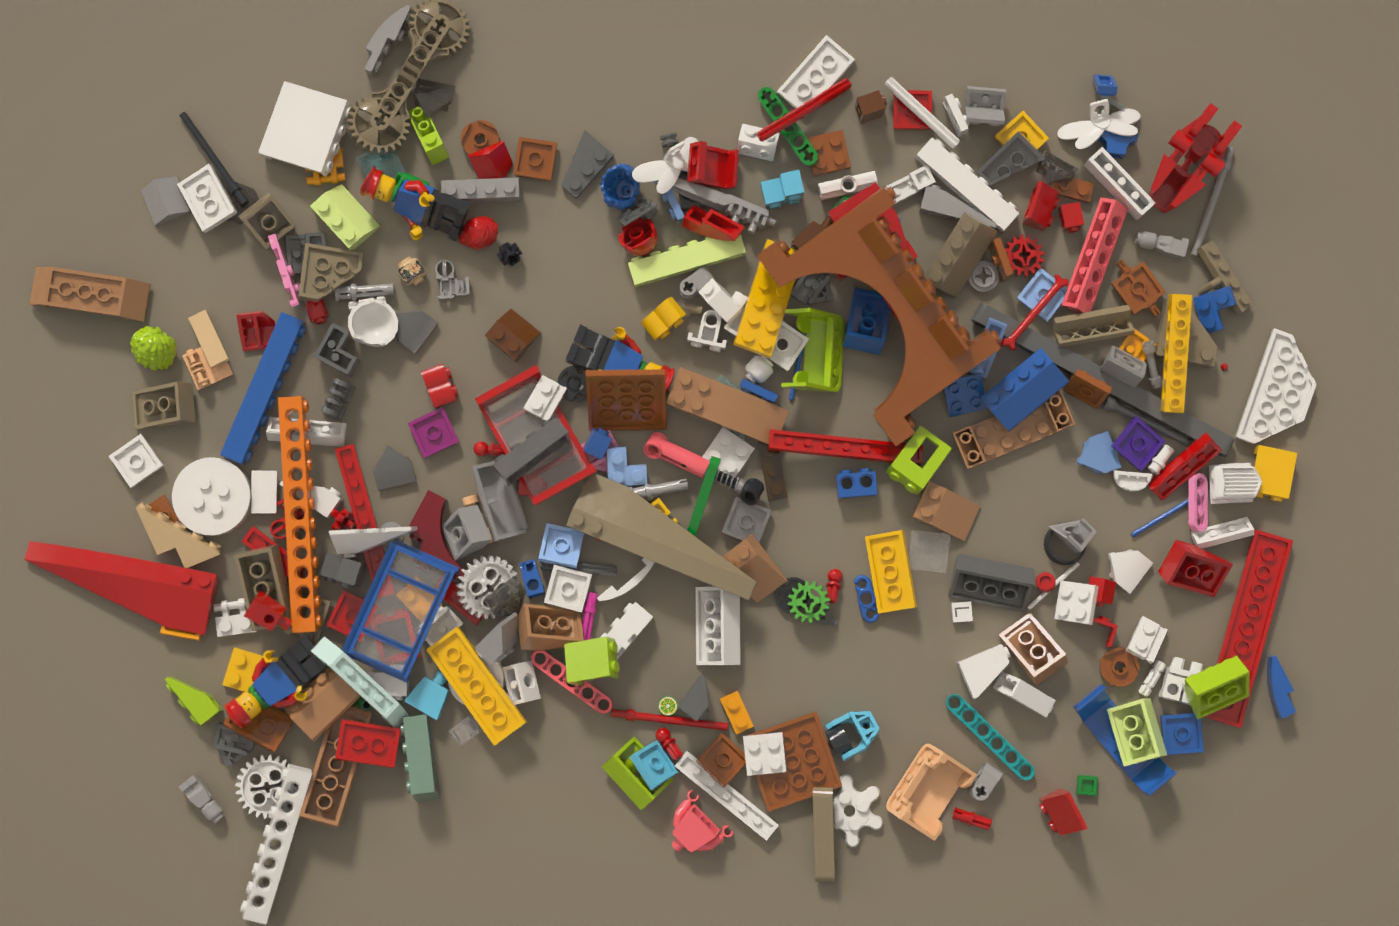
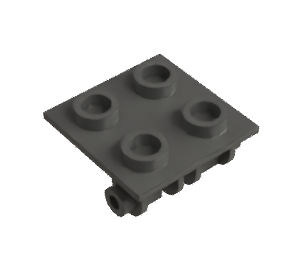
M644 198L637 202V206L633 209L622 211L617 220L623 227L639 217L644 220L643 215L649 219L656 215L655 213L658 211L656 208L657 204L650 198Z

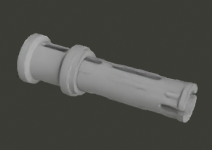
M353 283L351 286H340L335 290L336 302H340L343 299L355 301L358 297L394 295V284L357 286V284Z
M687 478L651 486L647 483L642 487H629L648 501L653 499V497L689 490Z

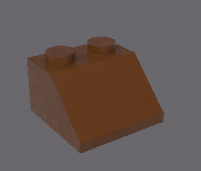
M510 309L495 322L485 336L517 363L541 332L513 309Z

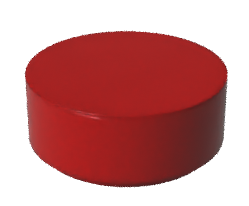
M1043 572L1037 576L1036 586L1041 592L1048 593L1055 588L1056 581L1051 573Z

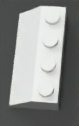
M715 586L695 587L696 665H740V596Z

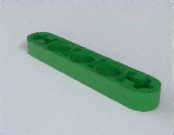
M764 87L759 91L758 99L774 122L789 113L773 89ZM765 92L770 94V98L774 102L773 104L764 99ZM780 106L783 112L780 116L776 117L773 114V110L775 107ZM797 122L793 123V129L790 132H786L784 129L781 131L806 166L811 167L818 163V152ZM797 137H803L804 144L801 147H796L794 144ZM806 149L811 155L814 154L812 156L813 161H806L808 157L803 150Z
M711 456L687 529L695 537L721 461L720 458Z

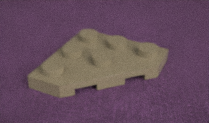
M305 243L298 299L318 302L360 274L363 253Z

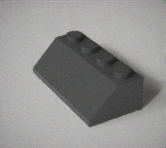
M556 418L545 421L541 425L542 428L537 432L532 431L526 436L524 442L521 444L520 442L516 443L510 448L511 451L508 454H502L494 460V469L508 487L571 440L568 430Z
M958 553L953 568L948 597L1025 612L1034 585V569Z
M703 674L699 676L678 704L682 711L696 721L699 718L703 720L709 712V708H707L709 702L706 680Z

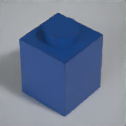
M600 427L598 430L593 428L583 447L584 452L602 460L612 441V438L609 436L610 432Z

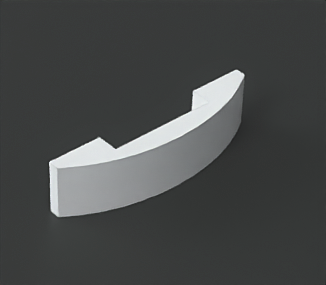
M925 165L886 187H892L897 194L895 199L896 203L925 189L926 186L929 187L936 181L928 166Z
M643 558L642 561L646 565L645 568L618 591L611 586L597 599L599 601H607L627 593L646 577L655 562Z

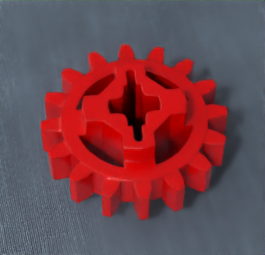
M1020 235L1019 240L1013 237V243H1006L1008 249L1005 248L1012 270L1016 271L1017 277L1021 273H1023L1024 277H1027L1028 272L1033 275L1035 273L1034 268L1037 270L1041 268L1038 263L1044 262V259L1040 258V256H1043L1045 252L1039 250L1042 244L1036 245L1038 239L1031 241L1030 235L1026 239H1024L1023 235ZM1018 245V251L1011 253L1013 247ZM1022 252L1024 255H1027L1025 260H1023V257H1019ZM1035 259L1034 264L1029 267V261Z

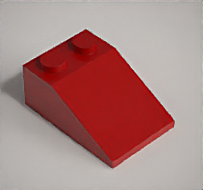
M1175 540L1158 573L1169 585L1215 597L1233 564L1193 544Z
M1060 788L1040 798L1041 804H1039V807L1044 815H1048L1050 819L1048 825L1053 833L1056 832L1061 836L1087 829L1070 792Z

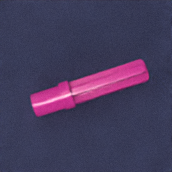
M587 592L585 605L582 610L584 640H590L594 615L597 610V593Z

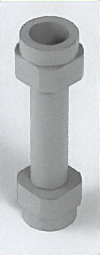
M1154 341L1143 342L1142 350L1146 354L1150 377L1148 378L1150 387L1152 389L1162 387V377L1158 375Z

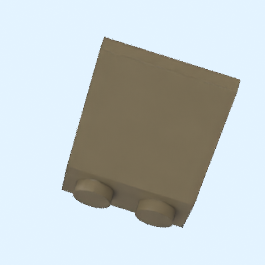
M173 382L132 391L135 430L196 422L193 385L191 383Z

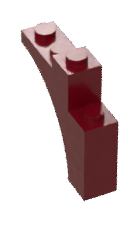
M428 490L409 527L417 526V531L410 533L409 537L417 542H420L421 539L423 540L418 550L459 567L457 575H454L453 578L462 582L458 576L464 577L465 574L461 571L464 568L455 561L449 552L441 527L447 499ZM416 558L413 559V562L417 563L415 567L424 572L427 569L432 571L434 566ZM436 568V569H437V570H439V571H441V572H443V573H445V574H446V572H445V571H443V570H441V569H438V568Z

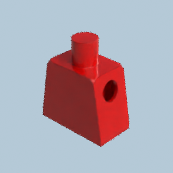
M259 591L244 614V617L270 631L276 625L287 631L292 623L291 619L283 615L286 608L262 591Z

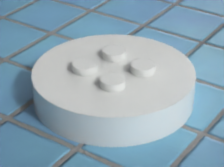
M212 457L199 459L186 466L176 478L172 490L173 508L179 520L188 529L208 536L224 535L238 528L247 518L251 510V484L246 474L237 465L227 460Z

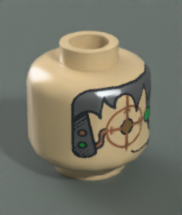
M407 257L398 264L397 273L406 285L414 284L418 286L425 280L423 277L426 274V269L419 259Z

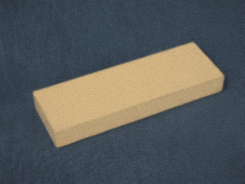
M203 310L189 317L188 319L210 367L214 369L230 361L208 312Z

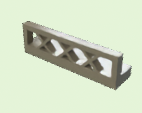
M1129 305L1056 317L1053 320L1052 332L1059 348L1133 335L1134 328L1130 322L1131 309ZM1124 324L1127 327V329L1123 330L1116 328L1117 326ZM1104 328L1109 331L1106 333L1099 332L1098 329ZM1080 332H1087V333H1090V335H1089V336H1082V335H1080L1079 333H1080ZM1068 335L1071 339L1062 340L1061 336Z

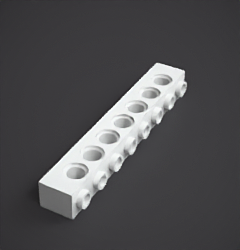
M288 764L287 769L283 768L280 780H283L281 788L277 787L274 799H277V802L270 809V825L265 826L263 836L266 838L264 844H260L257 855L260 858L258 863L253 865L251 873L254 875L253 881L248 882L246 888L248 897L246 901L243 900L240 912H243V919L262 924L267 923L311 779V769ZM290 783L298 785L294 791L288 790L287 786ZM284 802L292 803V807L288 810L283 809L281 805ZM278 821H285L287 823L284 828H277L275 826ZM277 839L281 843L278 847H272L270 842ZM268 858L275 860V863L271 866L264 864ZM262 877L269 879V882L265 885L260 884L258 881ZM256 896H261L263 901L261 903H254L253 899Z

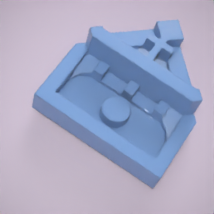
M1108 431L1089 437L1087 441H1084L1083 450L1076 461L1078 465L1091 469L1094 474H1104L1121 468L1117 453L1111 447L1113 442Z

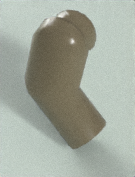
M685 303L681 306L682 310L686 313L682 318L683 320L691 314L702 315L703 306Z

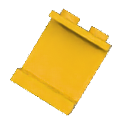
M1262 445L1255 446L1253 452L1256 455L1254 467L1262 480V485L1256 498L1268 496L1271 497V501L1275 502L1289 499L1297 453Z

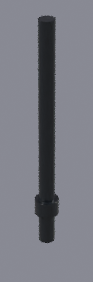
M186 112L179 115L227 183L228 190L232 195L236 196L242 206L246 205L249 201L242 193L241 186L230 176Z

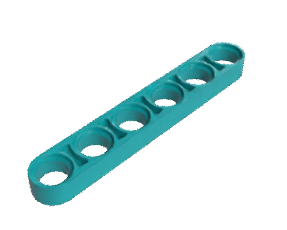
M951 694L946 698L945 704L948 710L1022 780L1033 778L1035 774L1034 767L961 696ZM952 697H957L960 700L958 708L953 709L950 707L949 700ZM966 711L973 712V721L966 722L963 714ZM983 724L988 727V733L985 736L979 735L977 731L978 727ZM995 738H999L1002 741V747L998 750L992 747V741ZM1014 752L1017 758L1014 763L1006 761L1007 753ZM1023 766H1028L1031 770L1030 775L1027 777H1023L1020 774V769Z

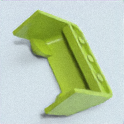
M813 308L785 309L786 314L797 316L796 326L801 333L806 334L809 340L805 345L804 371L796 372L793 377V383H781V387L801 391L838 392L842 385V346L845 328L843 317Z

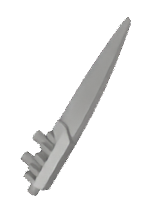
M678 178L671 190L711 207L715 211H725L724 216H732L731 220L737 223L739 220H742L743 224L749 223L748 233L751 235L755 234L757 227L759 230H762L765 224L774 227L776 223L775 219L768 217L769 210L733 195L725 194L700 184L687 182V180Z

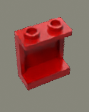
M703 141L690 143L687 182L724 190L735 188L738 180L739 150L708 146L707 142Z

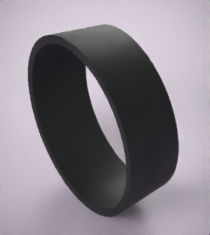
M1051 529L1048 530L1044 538V550L1053 562L1059 565H1071L1082 558L1086 547L1081 555L1074 560L1064 561L1058 559L1050 549V537L1053 531Z

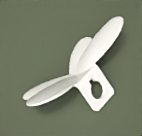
M1108 99L1090 103V121H1078L1064 125L1058 130V137L1063 140L1078 139L1075 143L1076 148L1084 149L1092 145L1105 130L1121 136H1135L1138 130L1132 124L1140 119V113L1134 109H1123L1109 115ZM1098 106H1105L1101 114H1097L1094 111Z
M688 137L671 147L663 160L647 162L637 166L632 172L633 179L640 183L658 181L657 192L660 194L668 192L678 179L680 171L688 172L690 143L699 141L694 137Z

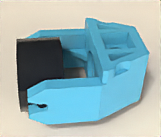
M871 711L849 712L825 725L827 729L825 734L838 758L842 756L844 761L866 751L880 732V728ZM843 723H852L861 738L858 747L853 749L847 734L841 726ZM868 725L870 728L864 729L863 726Z

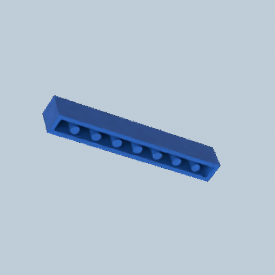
M281 312L222 448L221 456L243 465L251 460L253 445L258 443L261 436L259 431L267 423L269 408L272 409L276 402L275 394L277 390H281L284 380H282L284 373H288L291 367L290 359L298 351L299 345L297 343L299 338L303 337L307 327H305L306 323Z

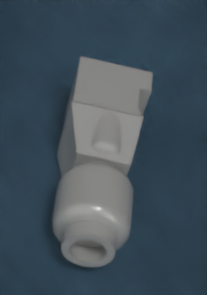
M1143 231L1142 233H1137L1135 243L1139 244L1140 248L1154 249L1163 256L1182 260L1186 256L1189 239L1182 238L1178 240L1171 236L1157 237L1155 233Z
M197 773L178 786L188 797L189 801L197 808L202 807L201 812L209 821H213L215 824L224 817L222 808L215 800L211 801L212 794Z

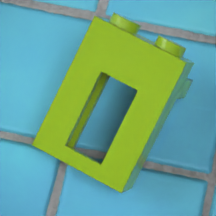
M920 425L886 470V473L889 474L892 480L904 485L907 491L918 495L952 448ZM925 438H927L938 447L924 467L921 468L910 459Z

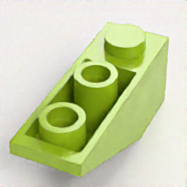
M422 104L409 110L410 120L432 166L449 158L448 152L425 105Z
M174 677L165 678L167 682L166 687L172 694L176 693L180 698L178 699L179 704L184 709L187 708L190 711V718L195 724L205 725L223 711L211 694Z

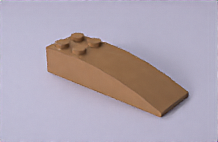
M681 367L666 402V406L768 444L770 429L782 430L789 413L788 410Z
M349 707L325 731L299 815L301 819L340 829L359 763L335 760L341 720L370 724L372 712Z

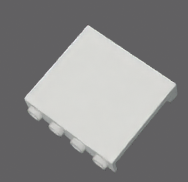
M284 81L258 153L266 159H276L321 173L324 177H327L333 168L334 156L339 152L341 137L345 135L346 123L349 119L348 113L352 112V105L345 99Z

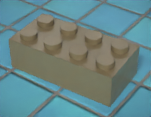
M279 545L248 550L234 555L247 610L259 591H262L286 608L283 615L291 619L290 591ZM250 620L252 632L266 629Z

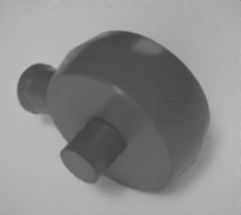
M825 609L826 616L820 615V621L817 622L822 625L830 623L835 626L838 621L833 619L832 610Z

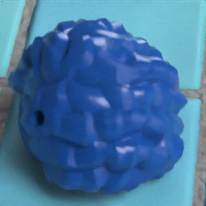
M620 163L612 166L611 169H607L606 174L602 176L600 189L603 192L604 202L608 207L623 210L632 207L636 203V196L640 193V182L633 179L632 172L634 168L632 166Z

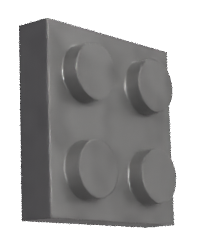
M736 496L721 533L741 541L753 534L756 540L760 542L772 510L757 504L747 505L741 498Z

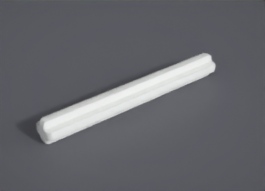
M890 77L885 82V87L951 148H955L959 144L960 140L894 78Z

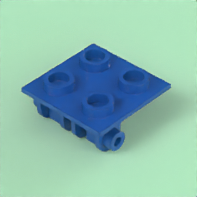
M981 373L960 377L943 389L945 391L949 417L987 409L986 404L981 399L984 395Z

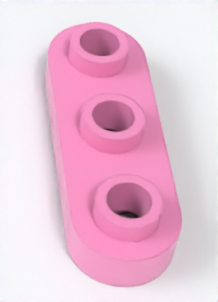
M1197 473L1191 476L1188 481V523L1192 531L1202 532L1206 530L1208 525V481L1204 474Z

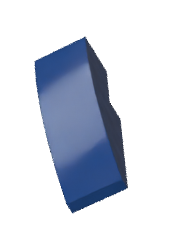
M1271 655L1267 660L1268 692L1277 718L1283 719L1296 712L1288 696L1294 689L1277 656Z

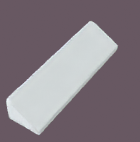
M269 417L266 430L267 440L281 442L279 417ZM291 418L292 422H296L298 420ZM309 420L310 431L307 433L311 444L338 447L345 445L346 423ZM295 431L292 434V439L294 442L298 441L300 438V433L298 431Z

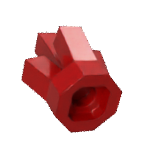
M333 508L329 513L335 519L331 527L334 530H351L355 525L353 514L347 509L338 511Z

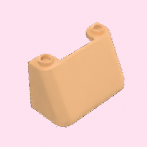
M925 744L887 801L886 809L935 841L943 830L942 822L938 820L957 789L959 787L963 789L970 787L977 774L933 745Z

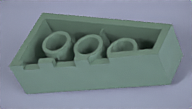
M426 714L404 717V724H401L400 727L402 736L405 735L406 742L402 746L403 753L407 755L408 761L404 764L405 772L409 774L410 780L407 782L408 794L411 793V796L417 802L440 799V793L437 792L434 785L437 784L438 778L435 768L432 767L435 764L433 749H430V745H433L429 717Z

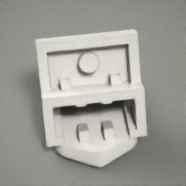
M1251 463L1209 465L1211 504L1253 502V498L1257 496L1262 485V480L1255 467L1251 466Z

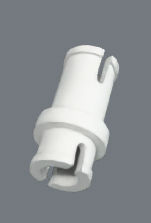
M1164 444L1157 456L1151 459L1152 463L1147 468L1152 473L1158 475L1160 470L1166 467L1165 463L1175 452L1174 449Z

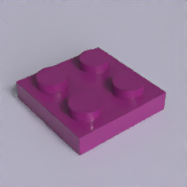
M444 407L408 423L424 459L460 442Z

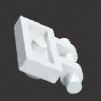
M244 598L233 602L225 600L221 601V603L213 604L214 612L222 611L223 617H215L217 637L252 633L250 620L244 617L247 611ZM239 609L240 614L230 615V610Z

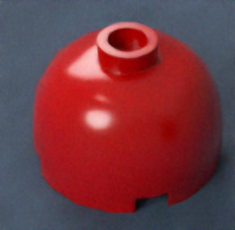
M639 217L622 227L623 231L618 236L619 242L631 255H647L657 245L658 232L653 222L646 218L647 220H642Z

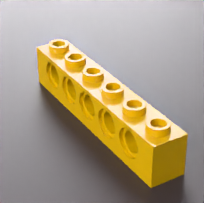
M1168 295L1160 411L1184 413L1192 295Z

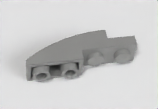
M406 5L391 15L370 39L366 50L371 56L364 68L367 74L374 76L376 72L381 70L383 64L381 61L384 55L389 53L390 43L398 45L399 41H403L406 34L405 28L410 22L408 18L412 14L411 6Z

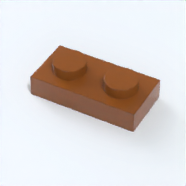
M1059 174L1056 175L1053 189L1058 191V196L1085 203L1090 202L1094 183Z

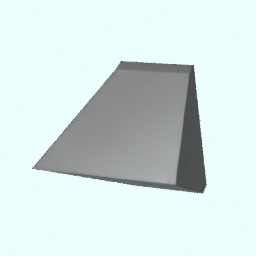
M1084 518L1078 521L1048 526L1075 553L1081 552L1097 532Z

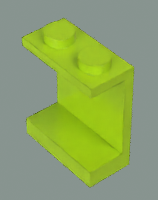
M606 636L564 644L567 683L577 686L582 685L583 681L603 677L618 678L620 667L617 661L618 645L615 639Z

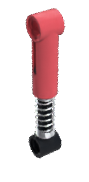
M660 432L652 433L643 448L644 453L649 458H660L700 478L705 477L710 461L668 441L667 437ZM718 468L714 479L715 483L719 481L720 485L725 484V487L733 488L734 492L740 494V498L745 504H757L764 491V484L760 480L755 478L748 479L747 481L742 478L739 480V477L735 478L734 475H729V472L726 474L724 473L725 470L720 471V468Z

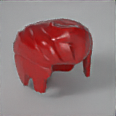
M486 216L472 218L462 227L459 242L473 250L489 247L497 240L498 224Z

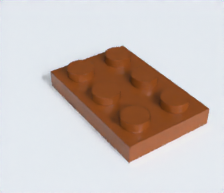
M269 706L266 709H261V712L251 719L252 722L246 725L245 729L239 728L229 716H227L223 726L275 754L294 721L288 714L273 706Z

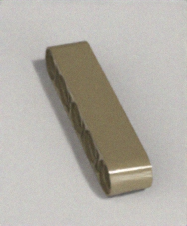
M813 787L816 882H836L834 788Z

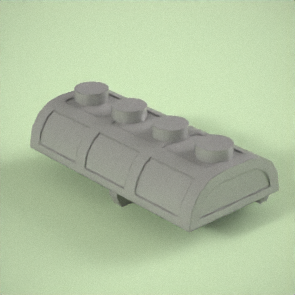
M495 461L472 466L470 470L477 487L493 542H498L527 533L528 525L515 484L513 483L508 487L494 469L493 464Z

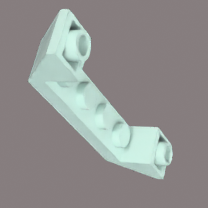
M323 637L311 650L319 660L328 665L378 711L382 718L393 728H399L403 723V718L409 717V714L391 695L326 637Z

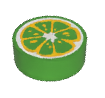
M665 696L659 701L658 708L663 715L670 716L677 711L678 703L675 698Z

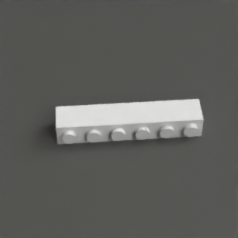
M931 138L918 152L915 159L923 166L927 165L934 176L971 208L996 223V229L1002 234L1018 216L1017 207L1013 203H1007L1002 199L1003 195L996 189L992 190L984 178H978L969 165H963L954 152L949 153L940 140Z

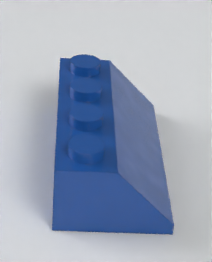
M1040 348L985 393L981 399L1009 432L1067 385L1069 381L1043 349Z

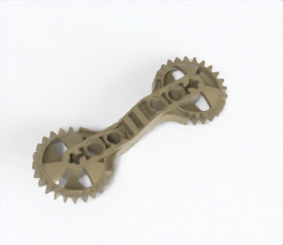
M423 0L422 3H417V8L413 7L412 14L408 18L410 22L407 27L411 28L408 31L412 46L411 53L395 80L387 89L380 92H371L369 99L364 95L362 102L357 99L356 106L352 105V112L348 113V117L351 119H348L346 123L350 125L347 131L353 132L350 139H357L356 146L359 144L363 145L362 151L367 147L369 148V154L376 150V155H379L380 151L387 155L388 149L393 153L395 147L400 148L401 142L405 143V136L409 134V131L406 129L410 127V124L406 123L410 119L406 106L407 97L423 70L431 61L448 58L449 52L455 55L456 50L461 51L462 45L465 46L466 39L470 36L467 33L471 29L470 26H467L470 20L464 19L467 13L460 12L462 6L455 7V0L451 4L449 0ZM420 12L432 17L429 24L418 17ZM440 25L438 33L435 32L436 27ZM449 29L460 37L459 41L446 36ZM426 39L432 40L434 44H428ZM416 54H421L424 57V59H418L416 57ZM393 91H399L402 96H396ZM384 106L391 107L393 111H386ZM359 109L372 115L369 122L357 114ZM381 117L383 121L379 126H377L376 124L378 123ZM389 126L400 134L398 139L385 133Z

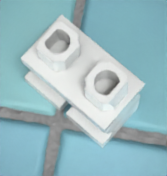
M1173 657L1170 666L1166 667L1163 685L1158 697L1190 705L1185 692V679L1192 674L1203 671V664L1191 662L1190 669L1187 671L1183 670L1185 659Z

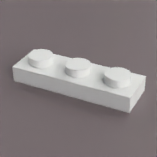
M1248 517L1210 526L1202 532L1191 531V537L1195 545L1201 549L1254 535V528Z

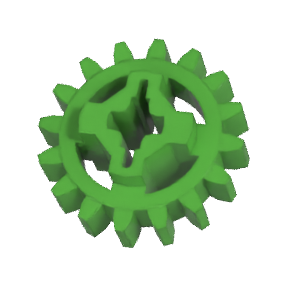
M805 581V586L798 583L799 589L792 588L794 595H788L792 599L788 606H793L790 613L796 612L797 614L794 618L799 619L802 617V623L809 619L810 624H813L814 618L820 621L819 616H826L824 610L830 609L826 603L831 600L830 598H825L828 592H822V585L817 588L815 581H813L812 585ZM812 590L817 591L821 597H815L812 594ZM802 591H804L803 596L800 599H797L798 595ZM808 595L814 601V603L810 604V609L807 604H804L808 600ZM821 605L819 611L814 614L816 607ZM797 607H803L806 610V615L802 614Z

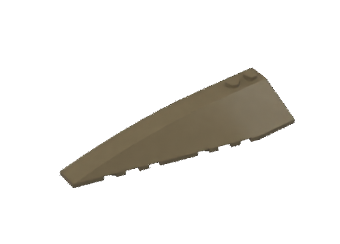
M595 473L588 478L566 526L747 600H750L756 585L755 580L632 489Z

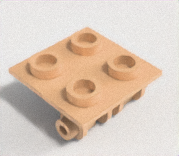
M202 347L195 350L189 349L186 351V354L182 355L197 390L233 375L228 362L212 369Z

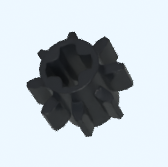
M506 242L499 247L500 253L497 256L504 266L506 264L513 266L520 261L519 255H522V252L516 243L510 244Z

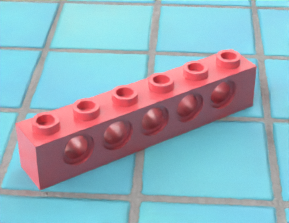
M1100 198L1062 303V306L1073 313L1090 312L1093 308L1128 211L1126 206L1115 199Z

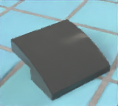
M325 232L285 235L284 237L286 261L288 265H292L295 274H301L305 243L326 246Z

